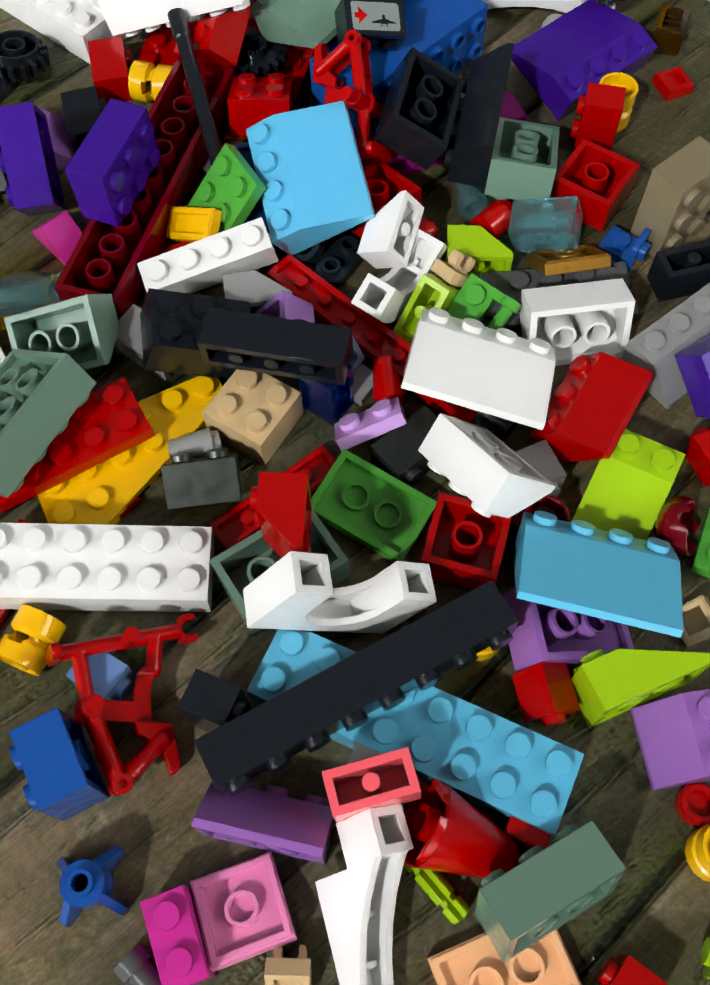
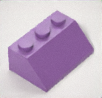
M211 782L194 815L191 827L208 837L326 865L335 820L332 816L328 799L320 796L306 794L305 801L289 797V790L272 785H266L264 791L248 788L234 796H231L229 792L221 795L213 782Z

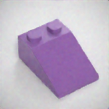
M516 588L502 595L519 621L512 634L514 638L509 642L515 673L540 662L567 663L568 668L582 665L580 660L584 656L599 649H602L604 654L616 649H634L629 628L626 624L518 599Z

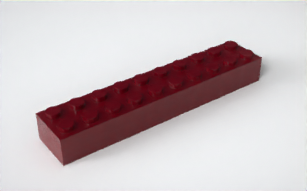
M178 56L148 112L151 124L154 127L156 144L160 150L159 164L151 171L144 189L139 191L132 203L130 213L125 215L119 227L90 219L54 285V289L61 302L86 294H112L119 320L133 304L136 305L145 287L137 263L161 254L168 240L166 232L171 207H184L202 171L200 168L206 163L208 154L180 56ZM197 60L218 135H220L229 116L227 98L233 77H235L234 68Z

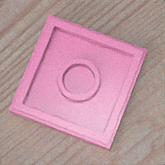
M271 851L190 881L208 963L212 972L219 971L297 940L275 859Z

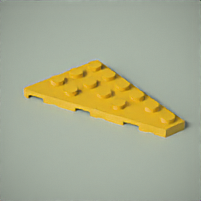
M197 376L138 401L155 436L38 494L37 496L48 523L116 525L121 520L119 516L127 509L126 507L148 485L152 486L159 479V475L162 472L161 465L165 461L170 460L168 440L206 428L202 412L223 387L219 378Z

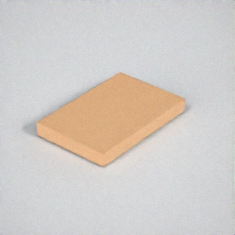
M558 929L503 963L486 932L427 958L437 985H582Z

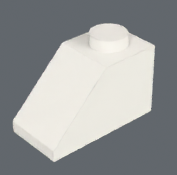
M407 190L400 191L375 214L376 217L366 223L357 253L376 269L407 267L424 207Z

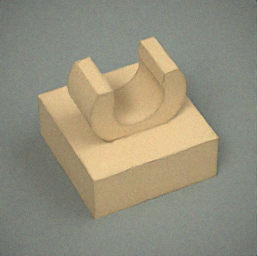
M453 249L448 257V262L436 258L430 270L447 283L462 288L470 276L467 273L473 269L476 260L466 253L464 255L457 249Z
M282 946L275 948L273 957H266L265 985H312L311 959L307 958L306 946H299L297 958H283Z

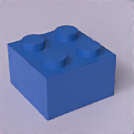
M58 707L9 731L14 744L9 747L10 756L17 769H23L28 784L23 786V790L32 809H38V811L65 821L109 798L81 725Z

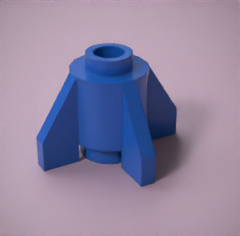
M113 846L93 861L82 859L72 862L63 856L57 861L56 864L62 873L59 882L60 894L64 900L59 921L64 926L71 927L84 908L93 909L104 905L120 915L125 916L130 907L115 895H112L114 877L110 870H113L125 853L119 846ZM86 878H88L87 887L83 884Z

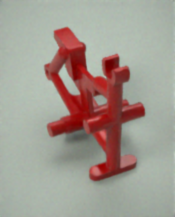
M351 29L346 33L344 41L331 53L328 54V47L325 43H320L315 47L313 81L322 87H326L324 104L344 101L348 109L356 110L358 113L357 147L361 160L378 159L382 162H390L392 160L391 150L376 141H369L371 117L379 119L383 105L376 101L373 92L369 58L371 41L364 36L361 37L358 31ZM350 63L354 88L350 86L343 87V81L337 77Z
M183 614L174 624L138 630L136 627L130 626L122 634L62 645L59 642L50 643L46 650L48 667L57 665L59 661L72 660L79 699L74 706L75 720L85 725L108 781L107 790L113 796H120L131 791L133 783L159 755H161L165 762L169 776L179 771L180 759L173 726L170 723L153 722L151 687L153 678L158 677L161 673L163 642L177 639L180 644L189 645L199 639V634L187 635L182 630V625L192 622L195 619V614ZM147 645L146 666L136 674L133 701L104 700L102 696L95 695L88 656L111 651L124 654L132 647ZM105 721L133 723L135 736L148 742L125 767L122 764Z

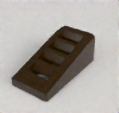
M662 6L652 39L658 46L654 51L655 53L678 55L690 13L688 9Z

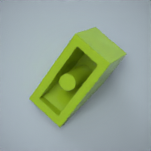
M447 225L446 262H448V257L452 250L457 249L465 255L466 253L476 260L473 269L467 274L511 271L513 252L479 225Z
M422 274L393 332L411 344L422 308L428 310L439 308L446 311L461 288L447 283L437 274Z

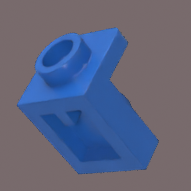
M613 225L598 246V249L611 255V262L614 264L625 261L628 271H630L637 260L643 262L652 246L651 243L647 242L652 230L645 227L641 235L637 237Z

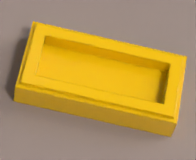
M172 206L166 238L173 241L195 242L219 233L223 211L215 208Z

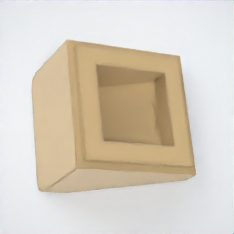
M701 595L682 605L683 633L681 637L687 647L710 638V601L706 596Z

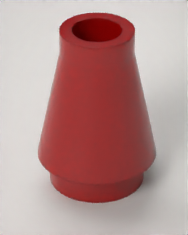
M392 356L373 359V401L378 402L383 399L391 400L399 397L401 404H404L403 395L406 392L405 389L401 388L402 382L393 364Z

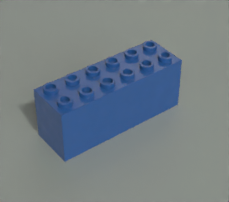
M404 0L406 39L397 51H369L373 92L376 101L384 105L393 72L412 47L455 74H458L462 68L479 58L484 48L483 39L487 23L488 5L481 0ZM338 40L327 46L328 54L338 46ZM313 56L309 59L313 106L324 104L326 87H322L313 81ZM350 63L337 77L343 81V87L350 86L354 88ZM348 109L355 139H357L358 113L356 110ZM371 117L370 135L375 134L379 122L378 118Z

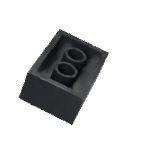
M412 47L393 72L373 139L428 170L448 147L465 80Z
M149 288L140 312L144 370L229 379L236 369L204 364L197 341L209 307L217 309L229 308L237 312L251 313L250 302Z

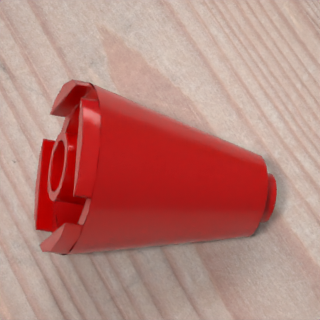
M435 778L430 779L432 782L430 786L422 783L420 785L421 799L407 803L404 815L414 849L407 852L405 865L413 868L485 878L500 868L508 872L519 865L520 853L516 840L506 834L504 830L446 783Z

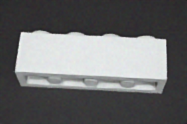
M260 217L137 263L146 292H148L149 288L192 294L222 283L223 274L257 270L279 260L263 218Z

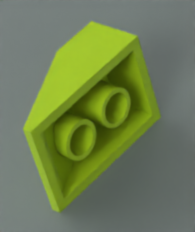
M625 429L610 458L600 459L572 520H583L593 524L596 529L608 532L612 528L621 529L632 534L634 538L647 540L686 454Z
M602 649L596 650L584 656L580 660L582 665L573 670L574 675L571 680L581 709L579 711L589 729L632 708L692 682L710 667V653L616 649L604 654Z

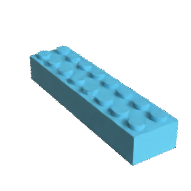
M278 629L247 689V693L253 703L261 705L357 652L310 631ZM418 686L405 693L406 699L396 707L387 711L380 707L367 714L369 720L360 727L348 732L344 727L329 735L332 740L351 749H354L356 743H359L381 754L408 747L416 775L431 785L430 779L440 780L473 806L505 821L510 816H513L551 834L550 838L557 833L584 757V753L433 686L425 690H420Z

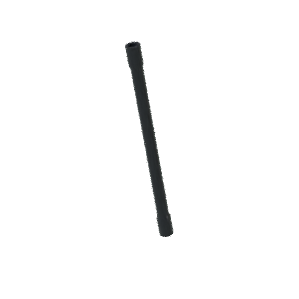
M174 8L168 12L167 16L174 41L177 43L207 154L212 166L222 146L191 40L192 34L185 10Z

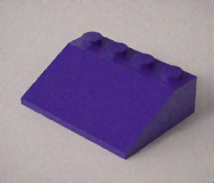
M587 0L515 44L511 60L555 118L560 121L576 110L579 95H586L589 82L599 84L603 76L613 72L633 74L643 67L658 46L640 23L607 5L597 4L596 0Z

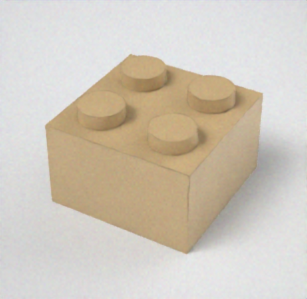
M236 369L203 410L202 414L206 427L210 431L218 430L221 441L266 465L303 416L304 411L301 392L268 374Z

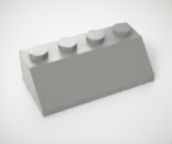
M710 283L629 340L621 357V360L647 369L654 375L646 390L666 409H669L688 394L674 354L710 334Z

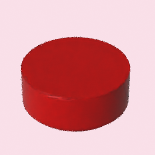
M695 782L682 787L677 792L674 800L675 810L680 819L693 827H702L710 824V786Z

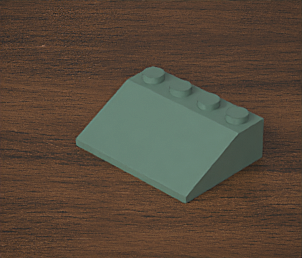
M258 0L252 5L251 13L266 41L315 49L318 44H327L337 35L334 12L341 0Z
M12 349L0 364V496L8 498L20 489L24 483L25 475L34 464L44 458L47 452L46 448L55 436L61 434L67 428L69 418L77 408L86 403L90 397L89 392L96 385V382L67 353Z

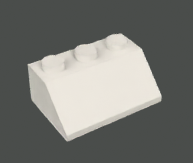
M623 278L522 289V306L520 308L522 338L528 340L532 338L542 339L548 342L551 347H554L556 356L555 366L571 364L576 357L600 352L621 358L630 337L635 299Z
M442 413L439 414L418 449L429 460L427 466L430 469L446 476L450 480L448 483L449 487L455 492L467 496L472 501L471 507L479 514L488 518L492 515L510 518L552 493L556 487L486 428Z

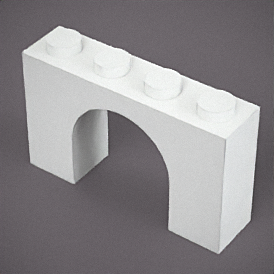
M297 551L288 552L243 589L247 628L383 634L437 602L429 564L396 561L364 582L333 588L328 554Z

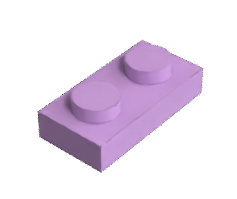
M399 397L391 400H380L370 409L358 414H348L335 423V440L341 452L343 449L347 450L407 424L404 408Z

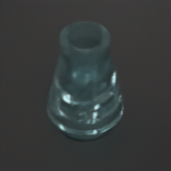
M455 183L457 211L460 216L471 221L472 218L487 207V198L478 187Z

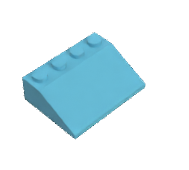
M344 101L274 114L246 129L255 172L266 186L261 198L271 241L274 245L286 253L294 255L376 217L348 108Z
M535 511L534 514L523 513L512 552L516 596L518 599L681 638L683 633L680 560L670 543L654 537L648 538L647 541L634 538L629 532L616 528L610 529V532L596 529L593 524L583 520H572V523L558 520L555 515L545 511Z

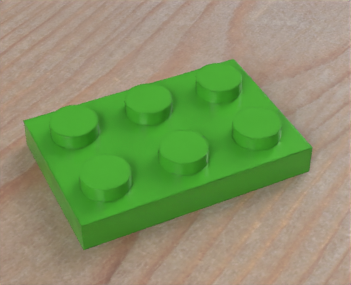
M225 143L187 207L215 208L223 211L219 228L220 233L245 222L265 191L266 186L234 145Z
M346 449L342 450L311 498L312 509L321 521L393 563L405 560L434 512L437 502Z

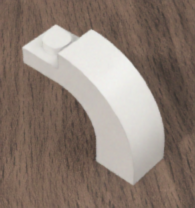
M418 229L407 267L392 268L385 276L379 279L368 273L351 303L383 323H392L398 320L422 274H431L433 272L430 268L436 258L441 259L447 249L446 244Z

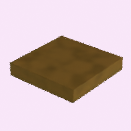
M589 244L531 251L527 253V265L544 276L611 267V255Z

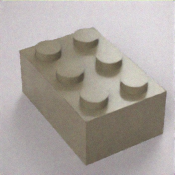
M698 136L652 170L630 234L639 237L645 227L652 230L647 242L652 244L648 253L653 258L657 251L679 247L689 235L691 237L695 236L705 225V220L703 219L710 210V143L707 140Z

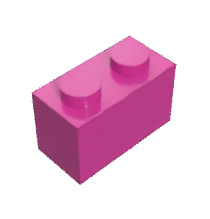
M181 885L140 902L161 985H196L216 976V972H212L209 967L193 893L190 887Z

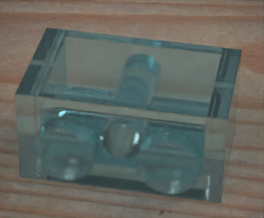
M578 196L514 200L508 235L515 252L529 253L538 250L564 251L566 249H578L583 221V213Z

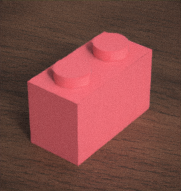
M408 747L321 772L331 813L336 823L370 808L404 804L421 799V789Z

